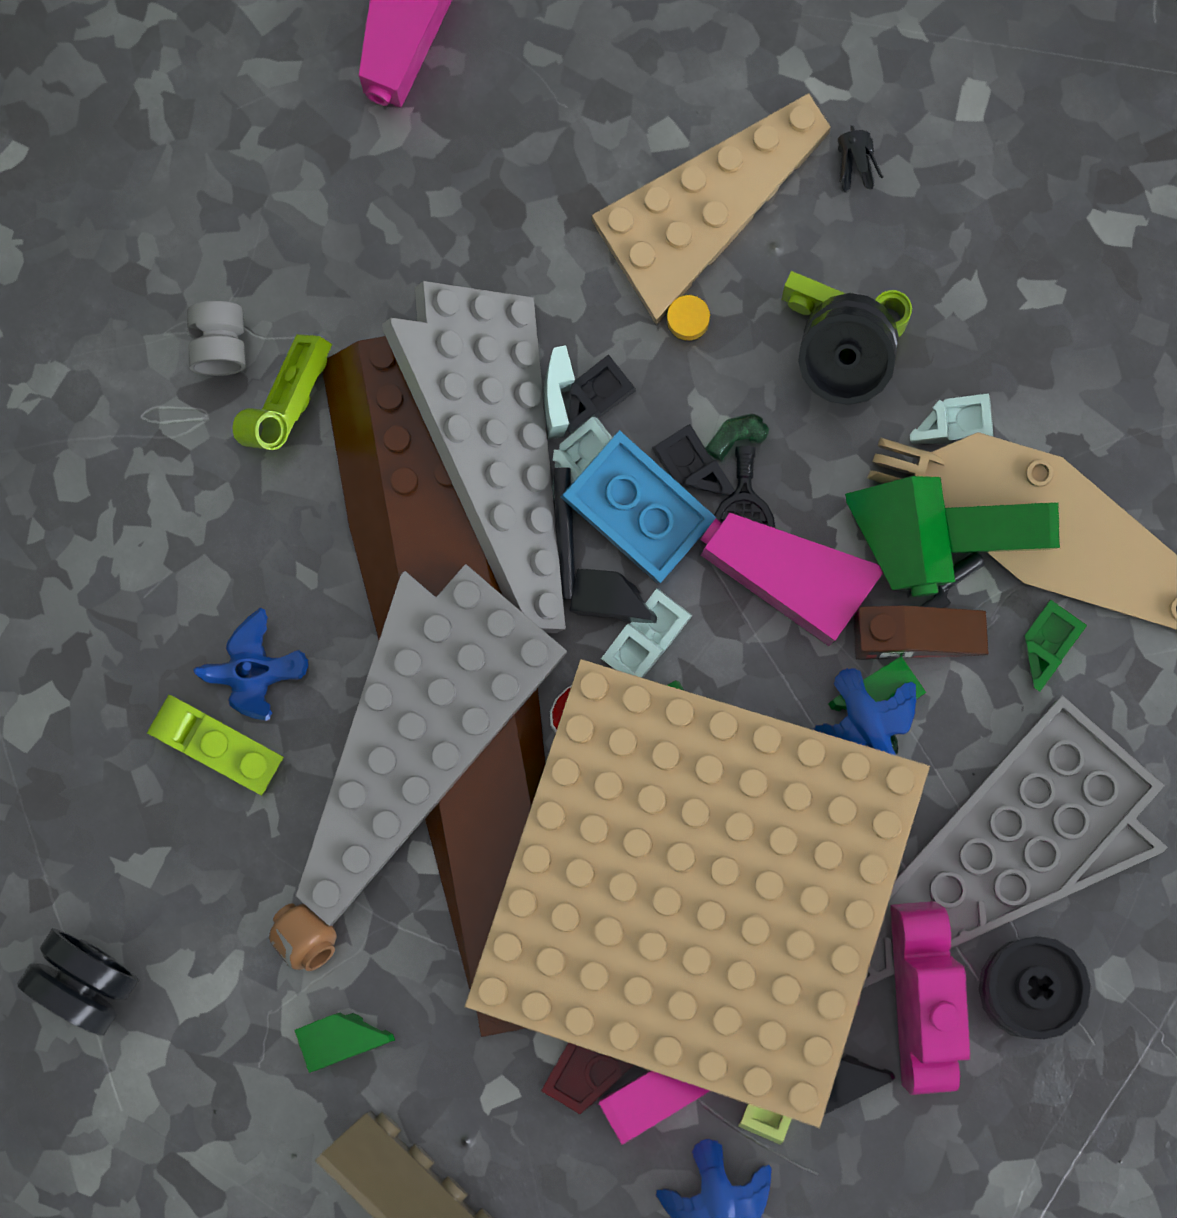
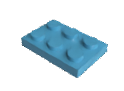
M620 430L614 434L560 496L657 584L667 577L709 528L715 518H717Z

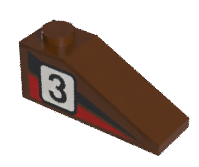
M904 605L859 607L854 615L855 655L858 660L892 659L901 656L903 658L981 656L989 654L986 611Z

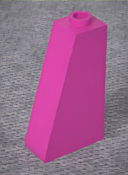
M370 0L359 69L363 93H365L368 99L382 106H388L390 103L402 108L452 0Z
M729 513L723 523L715 518L700 539L707 544L701 554L703 558L827 646L836 641L883 574L878 564L733 513Z
M648 1070L599 1099L598 1103L621 1144H624L710 1092V1090Z

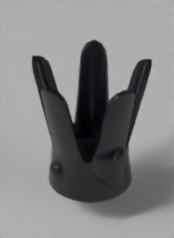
M851 126V131L840 135L837 139L839 144L838 151L841 153L839 182H842L844 192L850 189L853 160H855L865 187L872 189L874 187V179L869 156L880 178H883L873 156V138H870L868 131L855 130L854 126Z

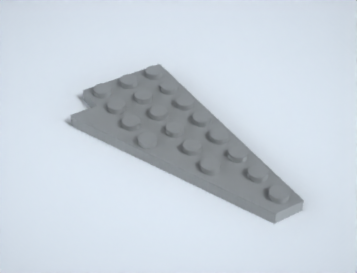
M423 281L415 286L417 321L390 318L382 323L383 332L503 596L544 632L558 633L565 630L566 626L556 539L534 298Z
M465 564L437 597L431 594L406 571L399 578L296 893V897L329 926H332L568 653L567 650L468 565Z
M1063 695L1060 696L896 878L863 988L895 974L891 904L936 901L942 905L949 917L951 948L1163 853L1168 847L1136 818L1165 785Z

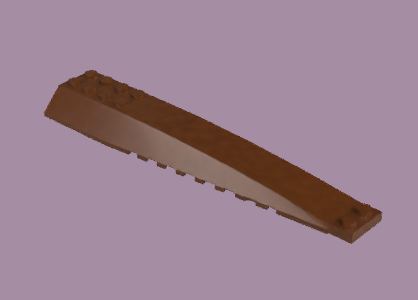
M386 336L357 341L328 357L326 367L323 370L348 524L378 640H380L399 578L404 571L437 597L466 564L503 595ZM538 688L425 818L470 990L545 767ZM477 1011L481 1037L527 1029Z

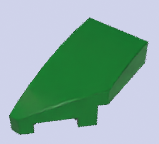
M1049 600L1024 635L1033 686L1039 692L1087 627L1085 623L1052 600Z
M902 656L863 680L867 693L875 702L888 701L895 695L896 689L905 682L916 684V700L926 693ZM841 694L828 703L831 710L838 712L842 709L847 710L845 700Z
M336 1013L294 1030L309 1073L395 1041L393 1033L387 1030L380 1031L365 1023L363 1018L355 1013L348 1015Z

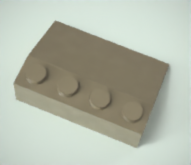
M372 1111L365 1113L315 1160L373 1218H493L483 1208L476 1213L464 1201L468 1196L466 1191L450 1176L442 1180L430 1168L435 1162L421 1147L414 1144L409 1148L397 1136L401 1132L400 1127L384 1112H381L378 1116Z

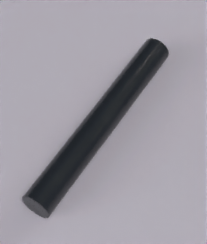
M553 468L556 539L563 599H572L575 584L572 507L560 497L571 485V468Z

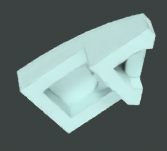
M566 345L553 348L545 377L543 400L547 440L564 437L569 425L561 392L571 391V385L574 383L575 377Z
M989 394L948 398L944 401L939 399L933 406V411L918 429L915 428L911 432L910 441L912 444L954 443L977 432L994 437Z
M591 417L560 443L559 450L554 449L553 461H555V468H571V484L612 438L598 418ZM553 478V487H552L553 500H555V499H554V478Z

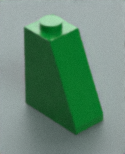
M910 476L845 494L846 503L892 590H911L912 597H922L938 594L939 585L955 582L941 477Z
M1058 502L945 508L951 553L1036 551L1060 548Z

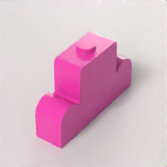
M936 901L891 904L902 1086L910 1095L958 1091L960 1086L958 1061L970 1060L965 969L961 963L950 955L951 928L947 911Z

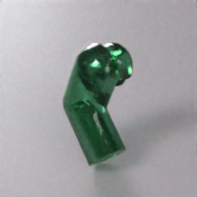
M753 413L727 419L705 449L713 458L723 461L736 441L748 438L751 443L759 444L763 442L769 434V427L763 423L762 417Z

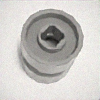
M206 301L189 306L187 309L188 334L194 338L188 345L190 370L196 374L209 376L231 375L243 371L246 368L245 344L238 339V336L244 333L242 306L226 301Z

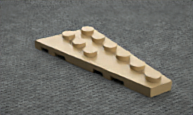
M809 93L592 215L593 224L656 325L666 315V311L671 303L689 290L693 281L708 265H711L753 219L754 214L759 208L773 197L779 190V186L794 170H797L829 135L831 127Z

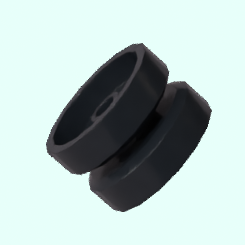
M847 293L830 297L815 308L806 322L798 358L802 378L815 394L829 402L851 405L870 400L884 390L893 376L899 340L895 319L884 305L869 296Z
M52 928L42 943L40 950L44 958L59 969V971L44 964H29L18 981L17 986L27 996L59 1017L88 1032L104 1036L115 1019L116 1013L112 1005L97 993L113 1000H127L139 979L131 971L119 964L112 956L98 947L59 929Z
M1035 936L1007 942L991 953L981 970L978 990L983 1009L997 1027L1012 1036L1043 1040L1061 1036L1079 1023L1088 1008L1091 985L1086 966L1074 950L1056 939ZM1029 979L1034 980L1038 984L1039 991L1036 996L1031 997L1028 994V991L1032 988L1027 984Z

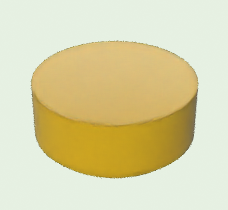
M684 295L675 299L669 306L667 325L671 333L677 338L687 341L695 340L701 337L708 329L710 311L707 304L699 297Z

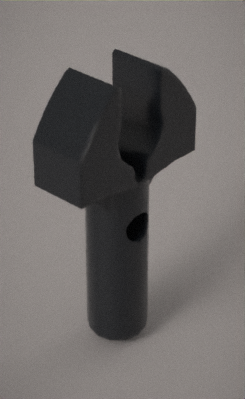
M973 552L953 565L955 582L939 585L938 594H935L932 600H928L920 607H948L951 604L947 598L949 589L984 566L983 557L979 553ZM908 590L907 597L909 598L910 596H912L911 590Z

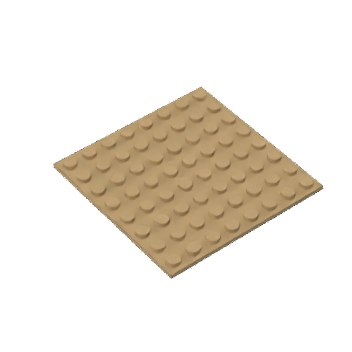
M580 659L465 1007L820 1128L930 766Z

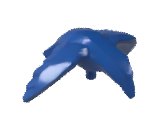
M259 608L236 628L228 640L226 650L230 655V661L222 664H204L194 668V673L205 682L229 685L232 687V693L228 699L229 706L243 715L266 721L273 714L270 704L265 699L268 686L281 680L302 679L306 675L308 659L305 653H302L300 650H296L281 658L266 656L262 644L263 635L268 629L266 625L268 617L265 609Z
M847 668L840 671L835 677L834 685L845 700L848 716L840 724L830 725L824 723L816 725L812 730L896 755L890 738L894 734H905L910 731L915 715L916 684L905 682L896 689L895 695L888 701L875 702L865 689L860 670Z
M704 1139L695 1145L692 1151L701 1174V1193L690 1198L682 1197L677 1191L667 1188L657 1190L656 1192L657 1198L671 1218H761L769 1195L772 1168L770 1165L761 1166L756 1172L752 1173L750 1182L743 1186H732L724 1170L722 1145L718 1141Z

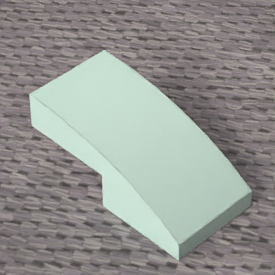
M656 589L645 603L656 614L657 623L631 622L627 624L601 659L615 670L643 678L693 616L660 589Z

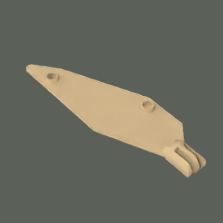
M979 432L933 452L880 437L878 447L916 458L918 461L917 464H913L886 455L875 454L872 463L911 476L941 477L945 508L1059 503L1060 548L1036 551L987 552L1022 583L1177 630V555L1063 457ZM870 470L867 479L884 484L901 478Z

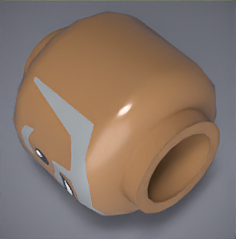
M293 903L282 907L273 917L274 925L270 930L269 940L291 969L316 970L324 965L334 954V944L337 937L334 927L327 925L305 904L297 906Z

